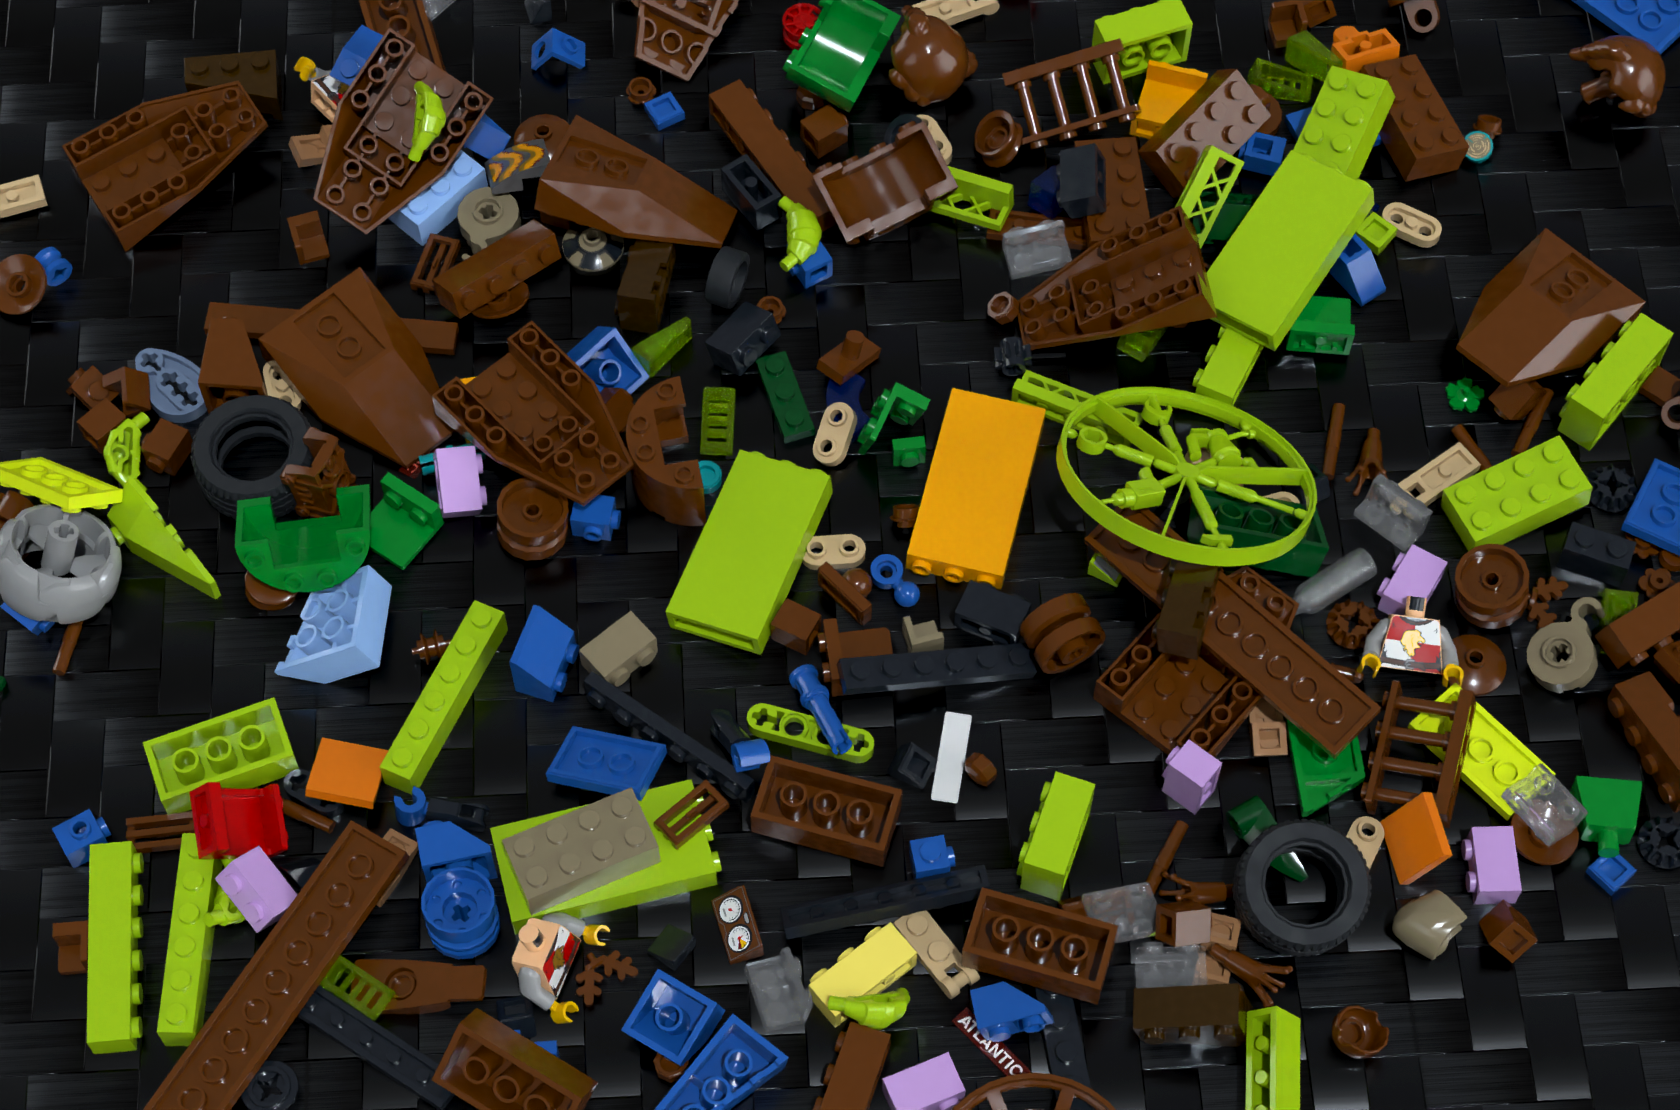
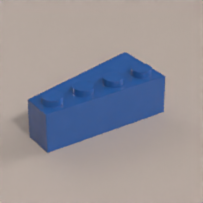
M732 1014L654 1110H730L785 1069L789 1057L736 1015Z

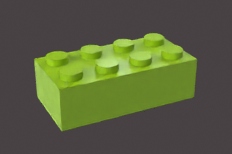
M1331 66L1293 151L1299 154L1306 153L1312 156L1318 163L1327 167H1336L1344 175L1354 180L1359 179L1395 99L1389 82L1384 79Z
M1640 313L1634 322L1628 320L1618 334L1619 340L1616 343L1610 341L1600 356L1603 359L1600 363L1596 364L1593 362L1583 376L1585 381L1581 386L1576 383L1568 392L1565 398L1567 402L1558 415L1562 420L1557 430L1590 451L1638 393L1655 368L1660 365L1674 333L1643 313Z
M1559 435L1443 489L1441 507L1467 550L1470 551L1474 547L1485 544L1503 545L1588 505L1593 487Z
M274 697L143 742L159 797L167 815L192 810L189 792L207 782H220L221 788L252 789L286 777L289 772L299 769Z

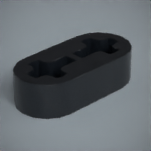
M295 769L286 775L284 788L291 801L330 819L339 816L343 812L345 807L343 803L335 802L334 805L328 803L324 807L321 799L306 797L305 789L299 788L295 792L293 784L295 782L301 784L305 780L307 786L310 771Z

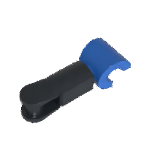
M720 708L714 709L711 712V719L714 721V724L710 727V733L729 752L736 772L756 769L760 767V764L770 762V751L767 743L763 739L751 740L739 724H737L730 711Z
M415 786L412 789L413 805H407L401 797L394 796L395 816L397 821L404 826H416L426 816L427 821H450L461 828L475 832H483L486 828L484 818L489 815L490 809L484 804L457 802L430 797L429 802H427L424 792ZM462 814H470L471 818L462 817Z

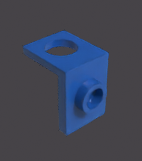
M551 28L532 45L531 69L537 70L552 56L582 69L585 67V42ZM545 44V50L542 56L539 58V51L541 47Z

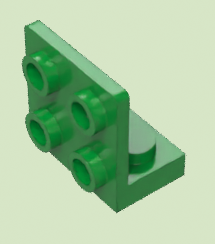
M1312 296L1286 334V350L1349 355L1355 336V324H1350L1351 300L1348 298Z
M897 382L890 390L884 389L881 396H878L870 412L875 417L871 416L859 434L857 442L861 443L858 453L864 455L873 445L888 414L898 424H910L913 426L926 411L931 399Z
M388 472L380 481L384 494L383 499L370 513L369 549L396 567L404 570L442 527L444 521L439 504Z

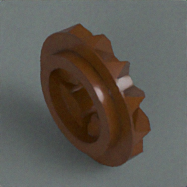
M1348 599L1343 603H1336L1326 619V628L1329 636L1338 645L1348 649L1364 648L1366 636L1380 619H1377L1374 608L1370 609L1364 605L1363 600L1351 602ZM1357 615L1359 625H1356L1351 633H1349V622L1347 620H1351L1352 617Z

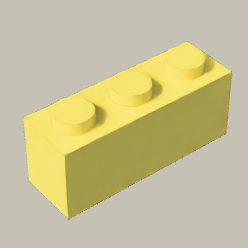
M891 922L883 928L878 926L872 929L865 936V942L856 949L850 947L838 957V963L828 970L826 968L819 970L810 979V984L808 985L809 998L835 1028L849 1017L844 1015V1012L828 1010L830 995L846 998L848 996L880 994L916 966L917 952Z

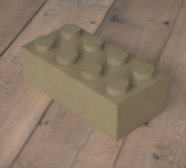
M632 787L502 840L506 858L531 915L661 862L659 846Z

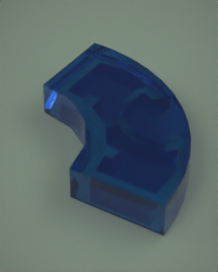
M858 374L842 385H839L830 378L826 394L827 407L836 402H843L849 405L857 415V425L850 444L859 436L864 425L870 419L862 411L859 403V395L865 387V379ZM842 413L834 417V422L842 419Z

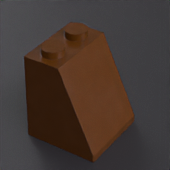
M232 316L222 318L211 317L198 379V385L208 414L223 403L238 397L251 395L267 396L243 319H237Z

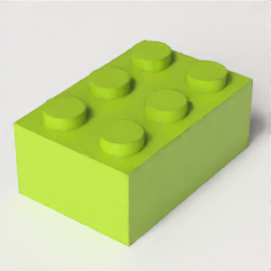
M1159 0L1150 5L1134 7L1128 11L1115 15H1106L1095 20L1092 46L1120 38L1123 41L1126 53L1119 55L1120 60L1118 64L1122 79L1147 72L1149 60L1166 62L1170 65L1187 61L1193 23L1181 0ZM1102 61L1093 63L1103 85L1111 83L1106 65H1103Z
M1057 771L1052 783L1045 782L1040 797L1041 804L1038 812L1035 811L1029 828L1031 832L1028 842H1024L1018 860L1020 863L1017 875L1022 876L1020 889L1060 901L1091 811L1096 784Z

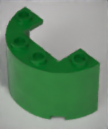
M820 0L818 6L822 7V11L812 29L805 28L798 41L803 46L799 50L794 48L782 70L787 72L785 76L787 80L849 113L901 16L873 0Z
M370 485L336 488L340 515L276 523L271 496L237 500L235 549L240 561L260 581L292 593L315 592L332 588L342 583L360 568L369 551Z

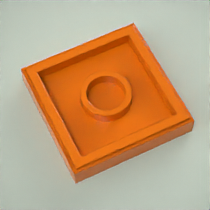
M322 737L306 786L305 796L373 809L382 780L380 765L389 750Z
M1422 792L1380 821L1384 828V838L1399 885L1411 884L1453 856L1431 792Z

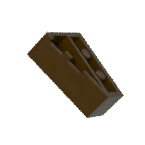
M275 50L184 58V76L187 92L239 80L260 113L273 115L274 119L283 120L281 70Z
M1239 983L1135 988L1133 1030L1140 1040L1147 1044L1157 1045L1168 1042L1246 1047L1247 1011H1252L1253 1006Z

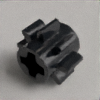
M1007 337L1000 341V347L993 348L995 369L1002 368L1003 374L1007 376L1021 375L1026 371V366H1032L1031 345H1023L1021 338Z

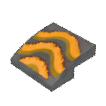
M543 138L512 146L484 163L492 194L522 191V179L541 177L550 161Z

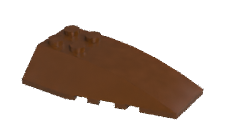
M640 0L634 58L688 82L708 52V47L723 29V24L738 6L739 0Z

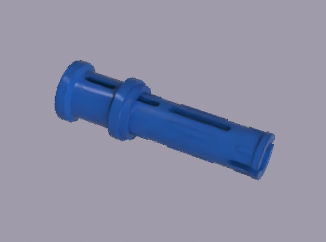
M806 664L796 668L790 674L789 682L800 693L802 706L810 710L815 717L832 752L836 755L838 752L840 754L847 752L852 747V741L829 703V691L818 680L816 667Z

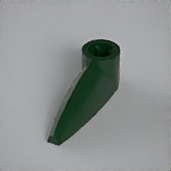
M1257 795L1226 812V818L1232 830L1239 838H1243L1248 845L1262 832L1277 824L1264 802ZM1295 852L1279 855L1270 864L1276 870L1299 882L1305 881L1309 877Z

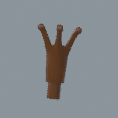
M1377 428L1368 429L1367 439L1363 443L1360 460L1354 471L1345 478V481L1349 483L1359 474L1358 484L1352 493L1354 496L1359 495L1365 479L1372 480L1374 499L1380 498L1378 491V478L1380 476L1389 489L1394 487L1383 467L1382 443L1380 441V430Z
M1166 871L1162 872L1164 878L1178 883L1182 887L1177 890H1159V896L1174 895L1176 896V901L1192 900L1202 905L1226 901V898H1233L1232 887L1234 884H1225L1224 882H1193L1179 878L1174 873L1170 875Z
M1218 943L1213 945L1209 953L1212 957L1223 962L1225 968L1245 981L1259 996L1264 1008L1273 1006L1274 1001L1262 985L1269 988L1273 993H1277L1278 988L1271 983L1281 988L1285 987L1283 981L1273 978L1268 973L1289 974V972L1293 971L1291 965L1284 967L1262 963L1234 949L1230 951Z

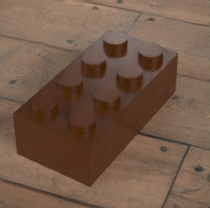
M359 0L368 28L384 36L390 27L415 44L414 51L446 72L425 0Z
M1416 54L1363 65L1360 73L1387 80L1395 95L1379 135L1404 181L1458 170L1469 149V145Z
M1238 69L1217 70L1140 148L1138 153L1171 197L1180 198L1206 145H1212L1233 156L1271 117V114ZM1219 157L1214 167L1215 173L1227 162L1226 160Z
M1136 136L1074 142V147L1096 143L1106 159V212L1081 217L1085 231L1086 250L1101 240L1150 219Z
M770 755V762L767 763L750 816L751 832L884 867L902 807V790Z
M982 887L962 950L961 966L1098 1005L1119 925Z
M478 1008L473 1010L459 1023L432 1078V1081L479 1110H584L598 1083Z

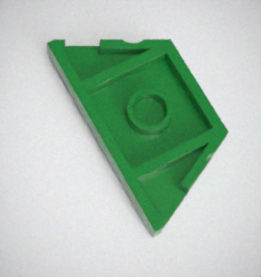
M1283 715L1284 721H1286V733L1302 817L1309 816L1364 782L1366 776L1358 735L1333 759Z

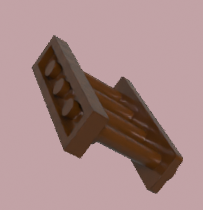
M1120 38L1002 74L1005 86L1008 88L1013 87L1014 91H1018L1030 134L1028 137L1021 138V143L1024 147L1030 146L1031 150L1048 146L1047 140L1059 137L1060 141H1066L1077 137V131L1088 128L1089 133L1107 128V122L1118 119L1119 124L1137 119L1136 114L1142 112L1139 104L1130 106L1118 64L1120 60L1119 55L1126 53L1123 41ZM1102 61V64L1107 67L1118 110L1101 115L1088 71L1091 69L1090 64ZM1072 70L1073 74H1077L1089 117L1075 123L1070 122L1059 78H1061L1060 73ZM1042 78L1044 83L1047 82L1059 124L1058 128L1044 132L1041 131L1030 92L1031 82Z
M1393 680L1390 691L1385 690L1383 695L1382 710H1385L1383 721L1379 720L1376 725L1375 740L1378 741L1376 751H1371L1369 755L1368 771H1371L1369 782L1364 781L1362 785L1361 802H1365L1368 814L1375 815L1378 801L1405 805L1419 795L1418 793L1381 788L1385 770L1436 778V782H1439L1437 793L1432 792L1443 827L1450 828L1476 710L1474 691L1460 689L1458 701L1444 703L1405 697L1402 693L1400 681ZM1399 709L1449 717V720L1453 721L1451 731H1445V734L1396 727ZM1392 740L1442 747L1443 751H1446L1444 762L1439 761L1437 765L1389 757Z

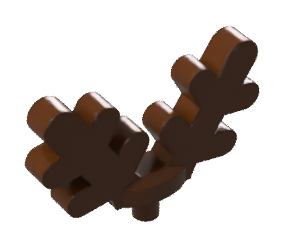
M1551 576L1547 581V585H1545V579L1540 577L1536 581L1535 587L1531 589L1528 595L1527 609L1530 611L1527 615V620L1532 622L1536 618L1538 620L1537 630L1555 623L1557 615L1555 613H1546L1549 609L1548 602L1552 597L1555 600H1559L1563 596L1562 592L1568 588L1566 581L1557 582V578ZM1537 597H1538L1543 603H1539V604H1538V603H1537Z
M617 950L613 951L608 957L603 954L598 958L591 952L587 955L590 963L585 966V971L576 975L577 983L585 982V985L577 989L576 994L578 997L584 996L585 1006L591 1007L594 1004V996L600 997L602 994V990L595 986L594 982L598 984L603 982V976L594 970L603 966L604 974L608 978L612 976V970L616 971L618 980L623 982L626 976L636 978L638 976V969L631 966V957H626L621 962L618 961L620 952Z

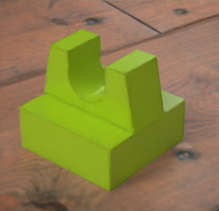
M1372 212L1355 233L1378 256L1396 236L1398 228L1375 212Z

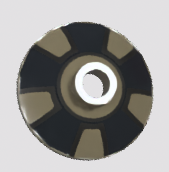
M575 223L564 235L562 242L563 253L566 260L579 270L586 272L603 271L612 267L621 258L624 251V238Z

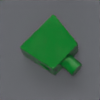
M1576 776L1569 796L1579 838L1582 841L1598 842L1599 856L1604 858L1616 857L1619 855V844H1629L1637 825L1642 781Z

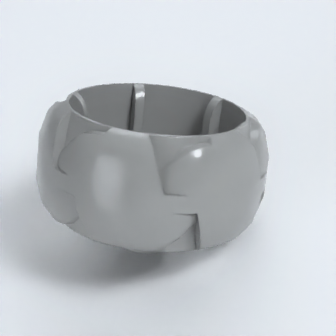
M42 504L22 510L15 519H9L0 529V594L3 601L22 616L36 621L72 624L93 617L114 596L122 570L120 547L116 546L114 534L108 526L91 513L84 510L79 513H67L61 511V507L55 504ZM44 550L41 560L42 568L35 570L22 560V555L25 553ZM69 572L76 576L74 578L58 577Z

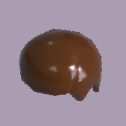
M1359 1005L1344 1007L1334 1016L1332 1021V1038L1337 1048L1345 1055L1353 1059L1369 1058L1379 1053L1387 1045L1390 1033L1389 1028L1380 1024L1376 1011L1365 1009Z

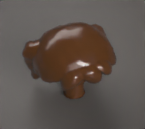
M906 5L901 10L904 18L900 28L902 35L891 47L894 68L889 70L888 76L895 87L904 91V95L909 102H917V105L925 107L931 103H940L953 95L964 79L976 72L978 61L975 54L966 47L962 36L945 20L936 16L926 15L918 7Z
M1614 35L1569 51L1571 60L1586 62L1592 69L1597 71L1605 70L1601 72V77L1581 83L1580 94L1588 105L1607 97L1611 100L1620 97L1624 101L1618 105V108L1627 113L1635 114L1634 116L1638 118H1646L1655 114L1657 102L1663 93L1666 75L1661 55L1651 44L1636 37Z

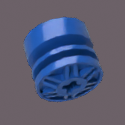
M466 867L449 868L436 874L426 884L421 896V909L430 940L438 951L445 956L455 959H468L485 953L496 942L500 932V915L496 905L494 890L484 875L477 870Z

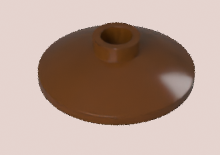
M541 114L530 117L517 128L514 135V146L543 138L551 159L570 125L564 119L555 115Z
M15 254L0 262V311L9 315H21L32 310L41 301L47 286V276L43 265L36 258L27 254Z
M522 281L471 313L484 319L508 316L525 305L529 298L528 286Z
M1461 635L1452 639L1457 650L1459 667L1464 672L1463 682L1460 687L1463 690L1474 691L1475 696L1486 695L1496 690L1503 682L1507 670L1506 659L1501 649L1491 640L1479 635ZM1470 657H1475L1481 662L1474 663L1470 660ZM1448 677L1449 686L1459 683L1457 678Z
M1546 801L1530 802L1520 807L1511 819L1510 826H1513L1517 851L1534 863L1541 865L1562 863L1577 848L1579 840L1577 825L1571 815L1556 804ZM1536 835L1544 836L1546 841H1541Z

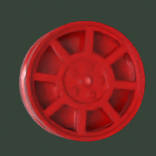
M798 3L785 11L782 19L783 39L790 48L799 50L803 46L798 41L806 27L813 28L819 16L812 12L814 11L820 15L821 10L818 7L809 3Z

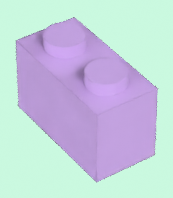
M475 445L436 449L433 454L438 503L442 517L452 518L479 515L483 510L482 506L487 505L485 486H480L479 474L483 473L482 455L476 454Z
M1414 544L1411 545L1407 554L1400 552L1392 567V570L1395 571L1392 579L1386 577L1377 592V595L1381 596L1378 609L1388 615H1404L1407 596L1427 598L1428 602L1439 584L1448 562Z
M1188 739L1182 748L1176 746L1168 755L1165 761L1168 766L1162 774V777L1165 778L1162 791L1195 815L1215 791L1222 762Z
M1513 826L1471 827L1467 838L1462 840L1461 850L1463 860H1468L1469 871L1466 872L1467 892H1472L1473 903L1499 904L1503 899L1508 903H1515L1522 888Z
M260 846L231 861L215 878L256 933L279 921L297 896V893Z
M949 1052L882 1079V1091L891 1110H953L965 1098L966 1090Z

